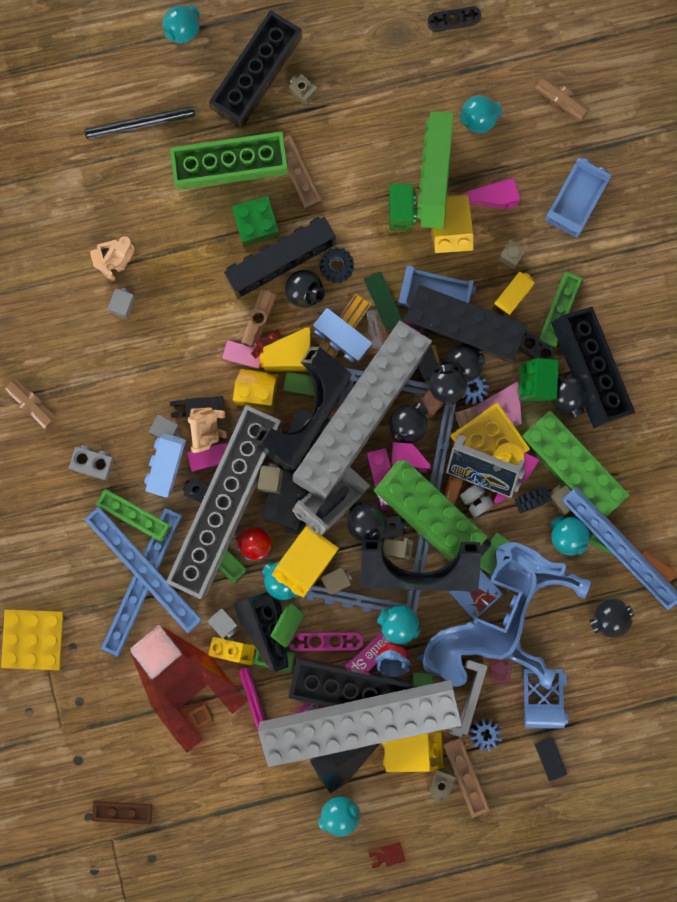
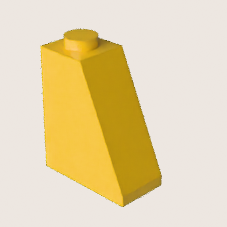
M519 272L494 303L491 312L510 318L534 286L533 278L525 272Z

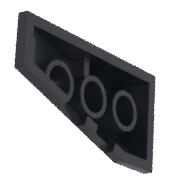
M265 592L233 604L242 627L271 672L275 673L287 668L286 647H283L270 636L280 618V614H282L279 599Z
M380 743L310 759V762L329 793H332L348 783Z

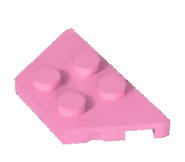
M518 382L474 406L475 415H479L497 402L514 427L520 425L522 420L519 395L517 393Z

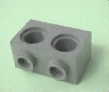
M81 445V448L75 447L68 469L108 481L114 459L110 457L111 454L101 450L99 453L92 452L93 448ZM81 455H87L88 457L85 464H79L78 460ZM100 460H105V468L98 470L97 463Z

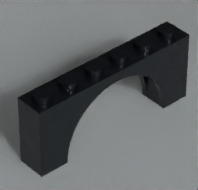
M310 347L301 361V364L309 372L315 389L314 407L308 420L299 429L288 434L279 433L273 428L261 427L252 442L254 446L285 470L295 471L299 467L302 457L310 449L311 442L320 432V427L329 417L330 410L339 400V395L348 385L352 375L351 372L321 347Z
M362 539L361 589L478 591L481 544L480 542H460L456 556L447 565L435 571L416 573L403 570L394 565L383 551L382 540Z

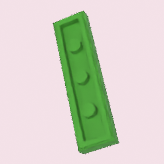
M566 271L539 336L540 340L554 349L557 346L558 339L551 322L570 312L583 279Z
M106 488L96 503V506L160 542L164 540L171 527L168 523Z

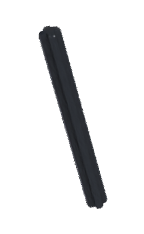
M193 106L99 125L86 128L85 136L87 139H93L194 117L195 112Z

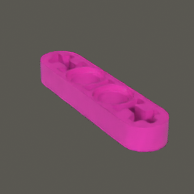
M358 633L294 634L291 640H294L295 637H298L299 640H305L304 636H308V648H304L305 644H299L298 648H295L291 641L288 646L293 651L357 650L363 645V638ZM347 635L346 640L356 636L357 639H360V643L356 647H353L351 643H346L347 648H343L344 640L342 636ZM314 636H318L321 639V645L317 648L312 647L310 644V640ZM338 636L341 644L338 647H332L329 643L331 637Z

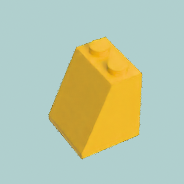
M468 194L447 196L444 229L431 228L435 253L473 250V229Z
M310 327L265 346L264 353H260L261 367H264L265 372H308L301 364V361L311 347Z
M240 369L235 381L233 394L235 406L245 408V405L257 410L273 412L279 374Z
M307 525L278 563L272 576L278 582L289 587L293 593L304 598L328 567L339 548L319 533L312 532Z
M442 730L382 743L385 750L383 765L386 772H429L444 768Z

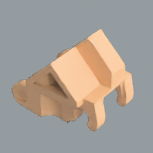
M124 236L119 241L112 240L98 244V249L92 250L90 254L94 267L100 270L109 280L115 281L116 278L111 271L114 269L118 272L124 270L130 262L135 249L130 239Z
M212 408L191 409L190 417H188L193 444L191 452L197 453L208 450L213 443L219 441V437L227 438V432L217 427V418H225L224 411L212 410Z

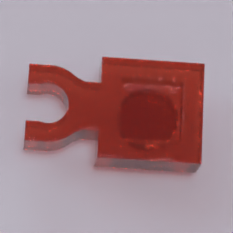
M276 330L264 339L262 337L259 338L253 345L255 348L251 355L257 359L260 353H264V347L278 341L282 334Z
M400 841L382 846V852L369 853V857L376 856L378 858V862L372 864L373 868L379 867L383 862L386 863L387 867L405 862Z

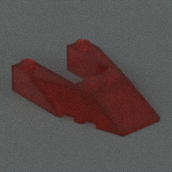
M160 624L129 649L151 707L186 753L192 750L204 738L180 711V708L208 685L232 714L248 702V699L212 656Z

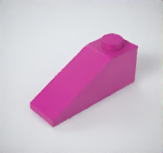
M514 178L459 194H468L469 204L497 209L506 208V210L517 207V204L520 202Z
M386 448L369 452L366 455L375 488L391 469ZM377 494L381 510L385 511L388 509H392V507L389 506Z

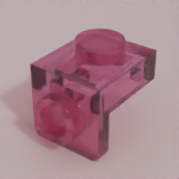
M496 661V665H491L490 683L492 685H510V674H512L513 666H508V662Z

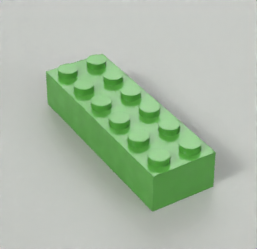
M431 111L430 119H426L425 126L426 134L424 135L417 219H421V227L444 229L452 146L453 113Z
M282 132L170 148L174 185L177 190L289 174Z
M548 411L521 436L530 448V451L563 486L567 485L570 491L577 487L605 517L629 496L622 486L551 411Z
M406 460L396 461L373 490L450 562L456 556L460 542H480L482 545L487 538L482 531Z

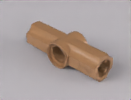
M546 76L540 79L534 89L548 99L555 109L561 112L565 111L579 122L590 109L575 98L571 90L564 86H558Z
M261 289L254 310L250 314V320L243 336L242 344L253 348L258 347L264 328L268 323L276 294ZM255 316H264L263 322H254Z
M16 378L4 389L6 393L18 403V406L28 416H32L45 430L55 423L57 419L55 415L43 405V402L32 391L27 390Z

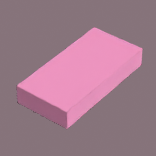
M227 340L222 359L259 370L260 353H264V350Z

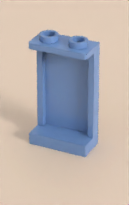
M578 158L544 221L578 238L612 175L605 168L595 167L588 159Z
M407 266L398 306L410 308L419 285L469 303L470 297L474 298L476 287L473 286L474 281L472 280L470 282L415 270L414 267Z

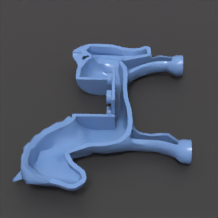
M516 542L506 543L497 549V567L490 580L491 583L518 594V596L514 595L510 607L513 608L511 614L507 613L503 625L506 626L505 629L475 618L474 622H469L466 625L449 627L446 630H440L435 636L430 638L424 653L418 655L416 659L423 662L425 671L434 675H440L446 681L452 680L455 687L461 686L467 681V673L462 665L461 655L477 654L490 659L510 660L536 673L541 686L549 690L556 671L547 669L544 659L526 653L521 647L520 639L528 604L539 589L548 585H563L572 588L578 597L585 599L591 581L581 579L575 574L566 573L565 564L552 563L527 546ZM505 556H508V557H510L511 559H505V560H504V557H505Z

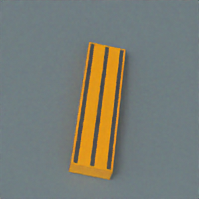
M355 294L340 315V318L355 329L370 308L371 303ZM324 339L319 347L335 359L340 350L335 351L329 346L330 342Z

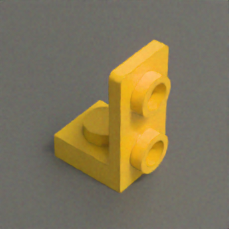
M212 637L209 656L252 665L256 647Z

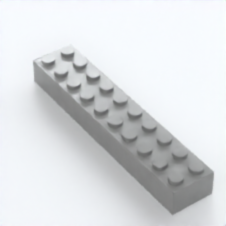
M399 320L293 474L294 483L324 502L327 501L429 351L432 340Z
M245 405L168 576L167 584L199 599L206 598L259 480L261 466H265L269 458L254 446L252 442L261 427L273 428L280 433L284 424L283 421Z
M452 680L261 721L259 722L258 734L267 765L272 767L462 726L453 683Z

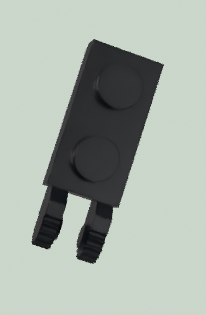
M223 396L171 401L170 406H185L186 412L171 413V418L188 419L191 409L212 408V410L224 411Z

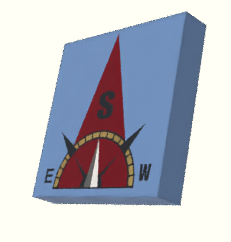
M481 570L478 591H448L473 620L478 618L503 595Z

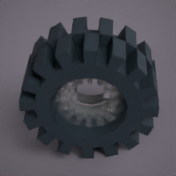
M335 247V249L330 248L328 252H324L320 261V271L328 282L332 281L334 284L335 282L340 284L352 276L354 262L353 257L350 256L348 251L346 252L343 248ZM335 261L342 263V268L339 270L333 269L332 263Z
M544 486L521 495L514 500L520 514L552 501L547 487Z

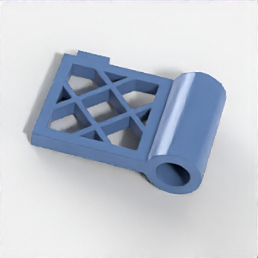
M530 669L523 670L524 728H564L565 724H568V713L564 712L563 685H567V675L563 673V669H552L558 674V683L554 687L551 685V690L544 697L536 690L540 682L535 687L528 682V674L536 673ZM533 691L542 699L538 704L528 703V696ZM552 691L559 696V704H551L546 700Z

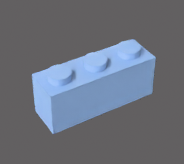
M328 308L313 325L315 330L313 333L322 340L323 338L327 339L330 342L329 346L335 351L341 350L345 354L344 357L351 363L355 361L358 364L372 347V342Z
M167 433L156 439L154 449L157 450L155 456L152 455L149 466L152 468L145 478L144 484H147L145 491L168 498L172 492L186 442L185 439Z

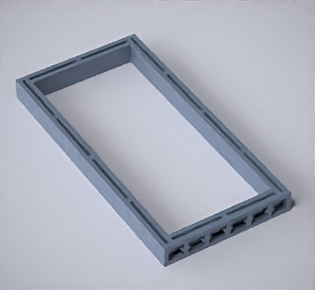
M346 368L352 375L348 385L340 394L337 410L364 371ZM408 380L400 393L423 397L429 390V384ZM456 402L453 405H444L430 483L438 491L440 490ZM421 534L419 535L412 571L416 573H424L429 542ZM313 585L304 599L315 601L316 598L323 599V603L330 605L340 602L342 607L353 609L354 605L360 606L361 611L371 613L373 609L380 610L381 613L383 608L390 610L394 606H406L416 613L420 590H409L407 602L403 604L338 591L330 596L326 588Z

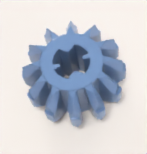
M479 376L475 380L468 382V386L471 387L473 384L478 391L472 393L467 386V391L461 398H467L465 400L466 404L472 399V404L476 405V398L479 402H483L482 396H488V393L484 390L489 389V385H483L487 380L486 378L479 380Z
M481 718V725L476 721L474 722V725L477 727L476 730L470 728L469 731L475 733V735L469 736V739H477L472 744L474 747L481 743L479 746L480 751H483L485 745L487 751H491L490 744L497 748L498 745L494 741H502V738L496 736V734H501L502 730H495L499 726L497 722L491 726L492 719L489 718L487 724H485V719ZM485 729H488V733L491 734L490 738L486 737L487 740H483L481 732H485Z

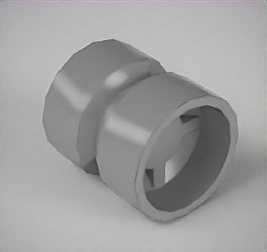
M479 485L472 486L459 496L465 505H469L468 510L473 518H476L495 505L489 496L484 495L485 489ZM480 498L482 503L476 506L474 501Z

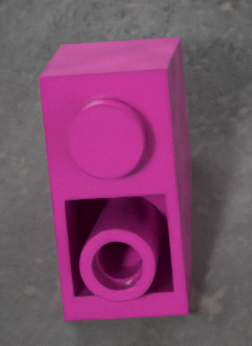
M393 442L391 466L396 461L406 460L419 473L425 474L427 470L431 471V465L413 444Z

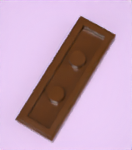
M93 801L92 821L151 825L153 804Z

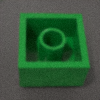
M390 184L389 231L412 230V226L416 225L417 208H413V206H416L417 194L416 190H413V184Z
M268 196L232 206L243 247L279 237V231Z
M536 358L520 363L518 369L520 383L517 389L519 401L542 403L557 399L558 360Z

